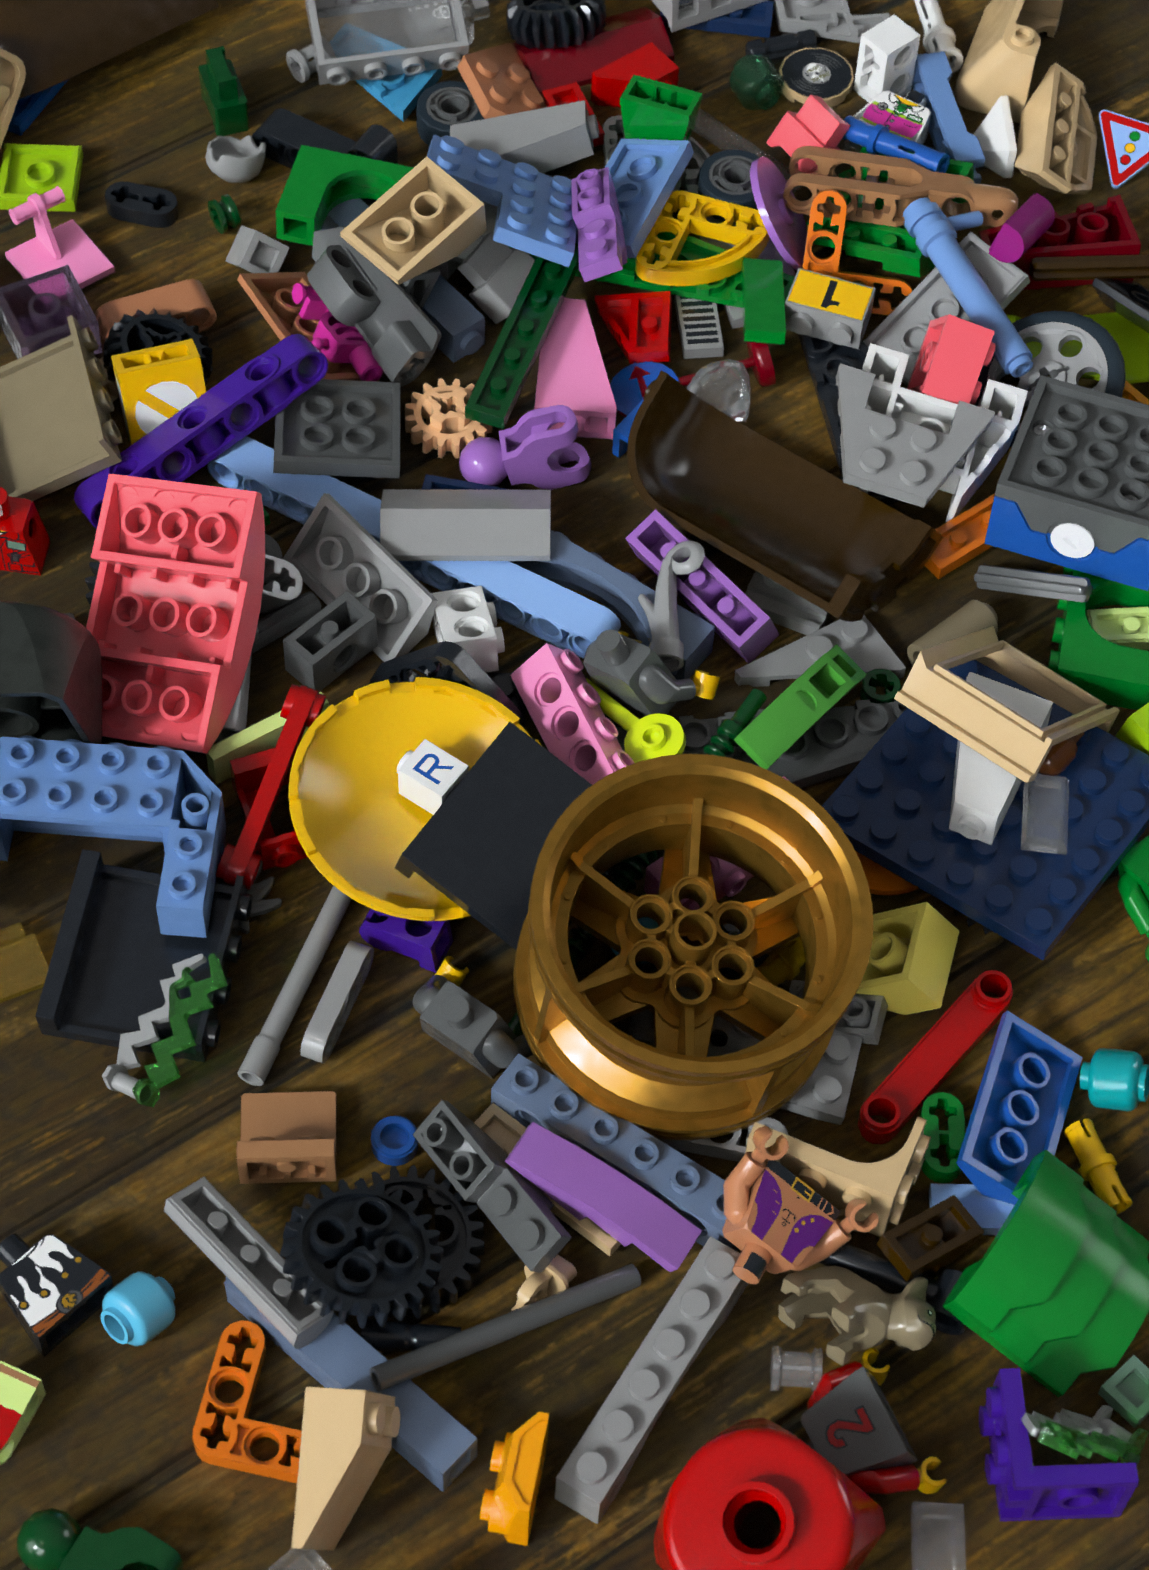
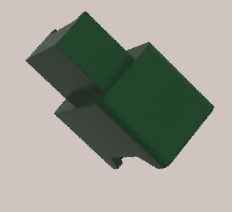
M224 46L205 50L207 64L198 67L201 97L205 100L216 135L227 136L248 131L250 128L247 98L232 61L226 59Z

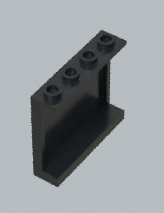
M509 722L401 854L395 869L408 879L416 872L517 950L522 926L528 913L533 875L545 840L558 818L568 806L592 784L513 723ZM607 870L601 875L607 878L610 872Z
M82 849L35 1015L41 1033L119 1047L120 1034L140 1031L138 1016L164 1006L165 998L160 980L175 976L172 964L198 954H203L207 961L193 971H188L185 982L173 989L172 1021L155 1025L160 1040L135 1050L206 1062L209 1047L216 1048L220 1037L221 1020L216 1019L220 1004L227 1005L231 993L232 979L227 977L230 963H237L241 954L242 936L238 935L241 921L247 922L251 914L253 896L247 894L244 876L237 875L234 886L215 883L207 938L163 935L160 933L156 910L161 874L104 865L100 852Z

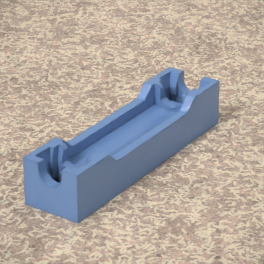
M945 51L919 54L916 59L912 87L914 91L920 92L925 97L927 102L926 108L931 112L928 130L935 149L939 152L947 153L950 159L974 163V182L980 184L981 176L977 174L975 168L984 166L985 156L978 138L968 133L948 82L952 77V70Z

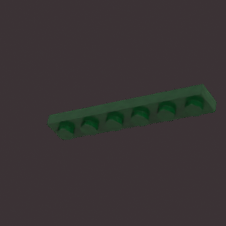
M575 243V251L569 267L538 256L536 257L465 406V418L497 428H505L579 268L577 243Z

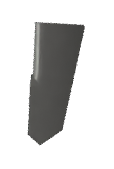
M346 226L314 231L312 258L316 263L307 274L309 283L338 321L347 326H355L372 349L371 354L391 382L400 383V387L411 383L421 374L436 351L441 338L440 330L400 285L396 284L341 237L340 232Z

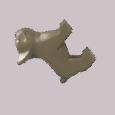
M838 1266L802 1270L790 1273L783 1279L781 1291L784 1294L791 1292L794 1294L779 1304V1319L792 1329L802 1326L803 1321L806 1319H830L840 1335L827 1343L826 1355L840 1365L848 1363L852 1353L881 1345L886 1339L894 1340L898 1347L909 1348L912 1351L920 1350L933 1340L937 1332L935 1325L936 1312L926 1302L928 1280L924 1277L914 1278L901 1293L889 1294L852 1271Z

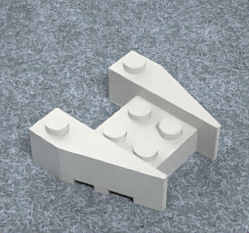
M870 343L862 370L876 375L865 408L949 434L958 404L900 387L909 355ZM988 379L978 406L995 411L990 427L980 435L973 448L966 456H963L955 466L952 474L939 489L953 494L945 522L950 521L960 513L1008 451L1020 422L1027 390ZM859 488V490L868 493V490Z

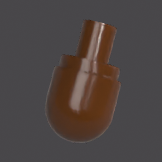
M1084 732L1053 745L1039 773L1045 776H1056L1062 773L1075 759L1078 751L1076 743L1082 738Z

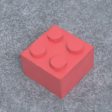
M950 314L931 320L907 389L958 404L960 400L974 405L982 388V382L978 381L983 366L987 367L995 351L996 344L991 342L995 331Z

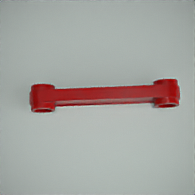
M292 684L288 691L280 717L287 720L236 846L227 844L218 865L216 878L222 879L223 883L234 886L237 875L244 876L246 889L250 890L254 883L263 857L256 854L259 841L262 839L304 731L321 714L326 700V696L318 693V690L304 685Z
M989 970L980 974L867 1098L860 1108L858 1116V1127L866 1141L880 1145L892 1140L922 1107L926 1098L940 1087L997 1023L1002 1014L1007 1011L1013 997V988L1010 979L1004 973ZM983 992H992L999 998H990ZM880 1115L889 1122L884 1124L877 1123L870 1116Z

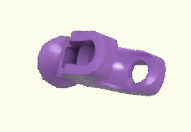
M554 405L527 412L518 420L516 425L499 431L500 441L492 437H478L470 441L461 451L459 469L467 482L497 486L508 476L511 486L527 483L538 488L552 490L584 481L590 473L591 460L585 448L579 443L574 442L578 432V421L575 413L565 405ZM556 423H565L561 428L549 430ZM570 461L578 462L575 466L571 468H564L560 466V464L568 463Z

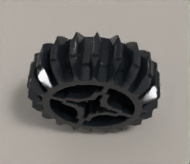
M511 0L507 4L506 13L508 31H510L511 39L515 40L518 45H525L529 49L537 47L539 50L545 48H552L553 50L561 47L568 48L571 45H581L583 41H591L594 39V36L602 33V29L606 26L605 18L607 17L604 0Z
M154 308L146 315L138 309L133 317L124 314L119 323L114 322L108 338H105L103 368L107 369L108 380L116 382L111 359L112 355L193 339L200 355L206 387L213 369L211 366L213 349L208 347V337L199 335L198 325H187L186 316L181 319H175L170 311L166 315H160Z

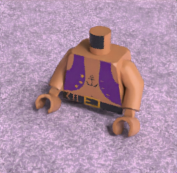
M768 1126L759 1127L753 1135L755 1150L745 1153L723 1185L724 1215L726 1217L722 1229L723 1235L742 1251L732 1269L738 1278L750 1284H758L765 1270L772 1274L789 1270L800 1272L819 1263L851 1240L850 1233L853 1230L869 1232L876 1227L879 1216L874 1212L864 1221H855L857 1211L867 1204L864 1199L851 1200L846 1206V1218L842 1221L837 1219L841 1211L777 1161L787 1153L789 1148L788 1140L783 1135H780L772 1146L765 1148L766 1142L773 1134V1131Z

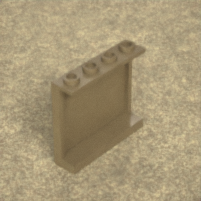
M73 315L67 317L71 332L70 336L0 367V487L6 490L8 496L34 501L122 462L118 444L122 443V436L116 423L110 416V413L114 411V405L108 392L102 385V382L106 380V374L100 361L94 354V351L98 350V344L89 327L82 328Z

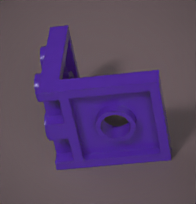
M1020 1368L999 1369L993 1386L987 1387L986 1404L979 1407V1427L982 1436H989L991 1454H986L985 1474L988 1485H995L1000 1522L1120 1517L1139 1483L1136 1462L1033 1466L1029 1432L1021 1421L1026 1409Z

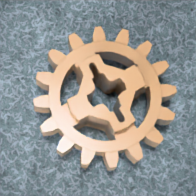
M441 378L438 379V387L433 388L425 383L423 384V394L413 392L411 394V403L405 405L406 433H411V443L414 445L422 442V452L425 454L432 449H436L438 458H443L446 452H452L456 459L460 458V450L470 441L478 437H487V433H492L493 426L465 418V406L475 384L471 383L463 388L460 387V379L455 378L452 385H446L445 381Z

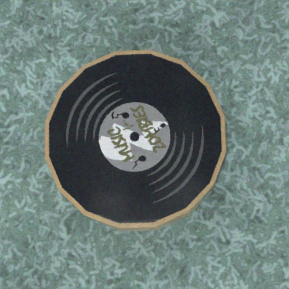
M804 48L791 53L784 59L779 71V86L784 96L793 103L795 99L798 102H802L803 105L810 95L822 97L830 108L838 106L845 101V96L850 94L854 80L853 70L848 61L838 53L824 48Z

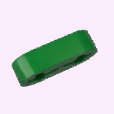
M938 1092L926 1098L920 1112V1117L927 1120L923 1135L931 1137L924 1156L925 1160L922 1171L934 1182L949 1183L957 1179L962 1172L956 1162L965 1136L964 1109L957 1097L950 1093ZM936 1109H943L945 1116L949 1117L945 1130H939L938 1116L934 1115ZM939 1145L946 1146V1157L950 1160L949 1166H940V1160L936 1158Z

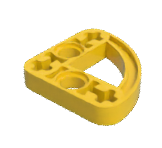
M672 191L636 256L635 271L641 280L666 286H696L716 282L742 270L743 258L757 259L767 246L770 236L757 209L687 191ZM679 208L680 211L677 219L673 218V212H676ZM717 215L726 220L722 223H711L706 218ZM662 232H670L676 237L672 240H662L656 235ZM689 233L735 245L725 252L708 258L676 261ZM655 253L659 254L660 261L657 260L654 264H652L655 258Z

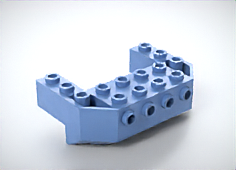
M2 736L0 738V861H8L14 831L163 842L165 856L156 902L160 933L163 935L207 938L216 872L225 850L226 821L222 792L183 750H173L165 746L145 748L127 746L122 743H110L108 745L83 743L76 739L64 741L43 740L33 736Z

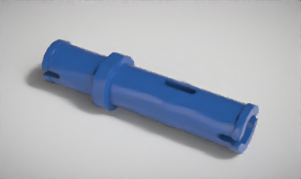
M851 115L844 119L850 125V128L842 139L866 147L867 152L870 154L905 158L933 172L945 173L948 169L950 156L947 153L939 152L916 141L891 133L889 128L882 124L874 126Z

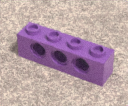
M656 509L625 538L635 555L657 576L668 551L680 542L689 541ZM706 556L701 567L694 573L677 575V596L695 613L702 615L710 624L715 626V632L748 664L779 636L771 618Z

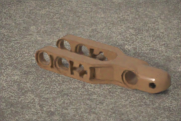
M802 146L792 153L789 164L791 177L787 180L783 193V198L787 202L785 205L789 210L798 214L810 215L813 198L818 192L824 189L844 191L851 197V202L847 205L845 220L893 227L903 226L905 221L903 212L906 207L913 201L924 197L929 198L931 202H936L946 217L978 210L983 216L982 226L990 227L1003 225L1018 210L1019 204L1016 194L1010 189L975 183L971 178L963 175L933 172L905 158L815 146ZM803 158H809L817 164L818 168L810 174L802 173L798 170L796 163ZM847 163L854 167L856 174L849 179L840 178L836 175L834 169L839 164ZM863 167H868L866 181L862 180ZM881 170L888 171L887 182L879 181ZM796 186H805L811 190L812 197L806 201H799L791 195V190ZM859 194L864 195L862 208L857 206ZM826 197L825 203H818L817 208L824 211V217L832 218L833 212H840L841 206L833 204L830 198ZM961 197L966 199L967 202L955 203L951 199ZM876 198L884 199L883 210L875 209ZM994 210H1001L1003 216L995 218L992 212Z

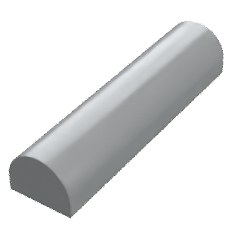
M205 1177L166 1199L164 1212L295 1349L307 1346L324 1331L332 1318L334 1310L325 1317L320 1316V1311L323 1303L319 1300L309 1305L303 1303L307 1289L292 1291L290 1287L294 1274L283 1273L285 1263L283 1257Z

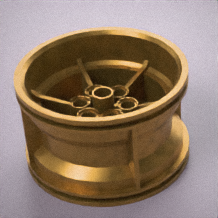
M677 754L643 760L603 777L578 796L558 818L545 840L533 875L528 913L519 937L513 971L516 1010L522 1031L532 1053L543 1069L558 1077L581 1099L612 1116L633 1123L655 1138L668 1140L714 1138L747 1128L755 1124V1122H759L772 1115L789 1102L814 1073L829 1045L836 1024L850 1005L866 971L872 947L874 922L872 899L862 864L841 827L818 802L790 781L754 764L709 754ZM654 850H664L658 895L646 894L639 897L624 892L601 875L612 866L630 857ZM709 856L732 863L751 873L777 895L744 903L731 900L720 905L716 898ZM692 899L701 908L698 910L687 909L682 906L680 900ZM642 917L652 918L658 923L659 927L655 929L645 928L638 922V919ZM569 920L619 952V955L580 982H578L569 954ZM725 923L732 924L739 929L741 934L729 935L721 929L720 925ZM799 936L803 944L806 967L802 999L773 985L754 966L755 959ZM641 961L654 964L658 972L652 974L644 973L639 970L636 963ZM731 968L738 973L740 979H726L720 974L718 969ZM677 988H692L697 993L698 998L692 1000L685 999L679 995ZM645 1010L650 1011L653 1014L654 1047L634 1039L612 1024ZM715 1016L724 1018L760 1040L755 1045L737 1052L707 1057Z

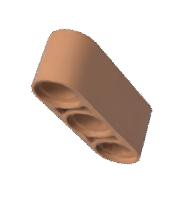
M187 279L102 304L94 313L98 323V330L104 342L105 338H108L114 322L119 323L124 314L133 317L138 309L146 315L154 308L160 315H166L170 311L175 319H181L186 316L187 325H198L199 332L210 328L217 318L216 311L203 283L196 279Z

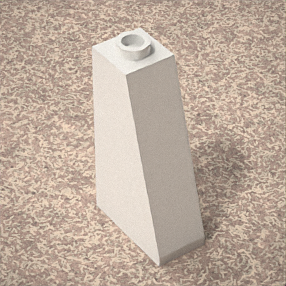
M969 672L966 678L967 682L1040 728L1048 726L1053 705L1052 701ZM959 740L957 741L949 829L960 833L966 838L992 845L1022 780Z

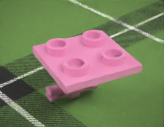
M59 186L41 195L34 193L27 197V202L8 210L10 218L15 225H19V223L33 217L36 237L6 251L5 255L47 306L73 293L74 289L72 287L70 270L80 289L115 272L113 264L73 219L53 229L51 228L47 210L66 201L64 199L65 195Z

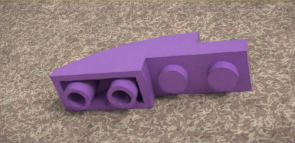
M609 167L600 170H585L577 178L571 179L572 217L578 229L579 270L584 282L623 270V265L627 264V252L618 200Z

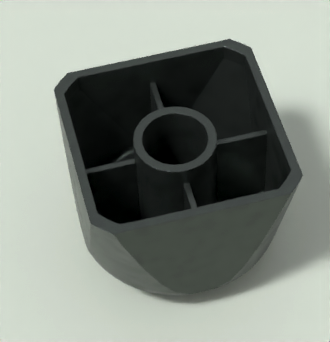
M0 601V738L2 736H33L43 740L64 741L76 739L83 743L102 744L101 653L94 636L78 621L47 607L24 602Z

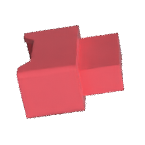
M810 95L798 113L786 112L766 143L772 148L780 146L790 157L796 149L802 146L841 150L837 145L850 128V125L832 110L822 97ZM803 158L797 162L798 170L802 173L810 174L818 168L817 164L809 158Z

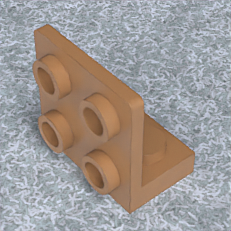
M333 1091L243 1094L241 1096L240 1141H237V1165L240 1184L337 1181L336 1093Z

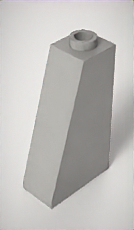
M583 100L450 125V136L461 140L465 146L479 151L481 149H488L499 154L504 160L515 164L519 162L527 163L534 166L538 172L546 173L594 155L593 139L599 138V128L596 115L588 114L586 102Z

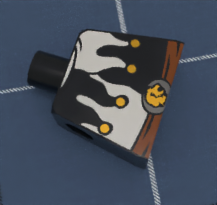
M12 1234L0 1243V1260L7 1266L0 1273L1 1294L38 1351L45 1357L102 1307V1301L106 1293L114 1288L111 1275L54 1234L45 1235L32 1247L18 1234Z

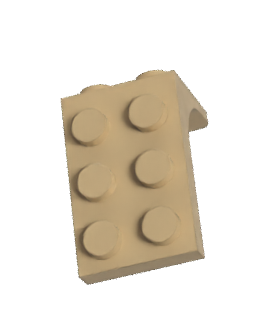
M917 1117L905 1145L893 1156L872 1163L855 1162L772 1128L770 1129L773 1131V1134L766 1142L765 1148L772 1146L776 1139L783 1135L788 1140L789 1148L787 1153L777 1161L841 1211L837 1217L840 1221L846 1218V1206L851 1200L864 1199L867 1204L857 1211L855 1221H864L870 1214L876 1212L879 1216L878 1224L869 1233L881 1237L885 1233L889 1222L896 1225L899 1224L908 1201L907 1196L911 1186L915 1185L923 1166L924 1156L931 1137L923 1135L927 1120ZM755 1122L748 1137L746 1152H753L755 1150L753 1135L759 1127L764 1125Z

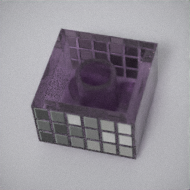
M69 265L0 287V326L17 359L70 336L71 332L67 317L70 315L74 316L82 328L89 327L98 344V350L94 351V354L102 353L98 320Z

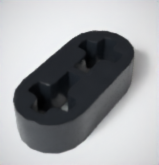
M123 181L110 185L105 191L106 208L108 214L114 219L154 228L169 227L178 219L177 199L171 191Z

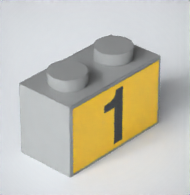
M798 268L785 301L786 330L833 342L837 345L859 349L871 317L876 288Z

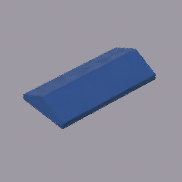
M1008 1010L1002 1014L956 1164L982 1196L1015 1205L1018 1198L1011 1193L1033 1157L1044 1150H1048L1055 1156L1083 1057Z

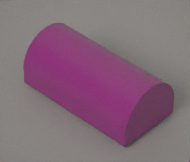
M1033 194L1003 224L990 246L988 254L1004 263L1017 261L1052 226L1055 213L1051 203L1040 194Z

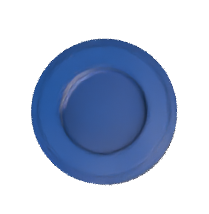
M389 1116L380 1120L374 1126L371 1133V1147L375 1157L380 1162L390 1166H400L411 1161L419 1147V1142L413 1136V1133L417 1130L416 1126L409 1119L402 1116Z

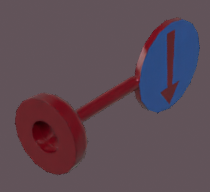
M747 342L749 358L677 378L672 369L661 363L647 361L629 365L620 370L610 383L617 407L616 412L626 417L644 400L647 387L652 381L657 379L661 370L669 374L681 385L687 386L752 367L759 385L762 387L775 385V371L767 343Z

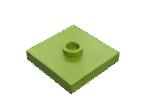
M5 144L0 170V210L13 209L27 202L28 196L34 193L41 195L59 186L65 195L64 199L66 201L47 211L76 212L83 161L82 146Z

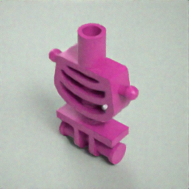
M296 283L292 289V298L296 304L304 302L299 312L302 319L319 320L313 334L312 344L318 350H321L332 363H351L361 381H377L382 376L383 369L371 354L372 349L355 326H347L338 321L311 285L304 286L302 283Z

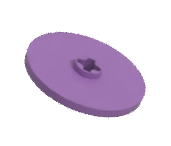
M758 158L751 163L750 180L759 214L774 246L782 258L793 269H802L808 232L803 215L792 212L786 207L785 204L787 202L783 198V193L787 181L780 170L768 158Z

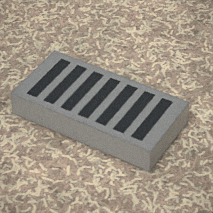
M674 295L683 358L723 357L724 344L717 304Z

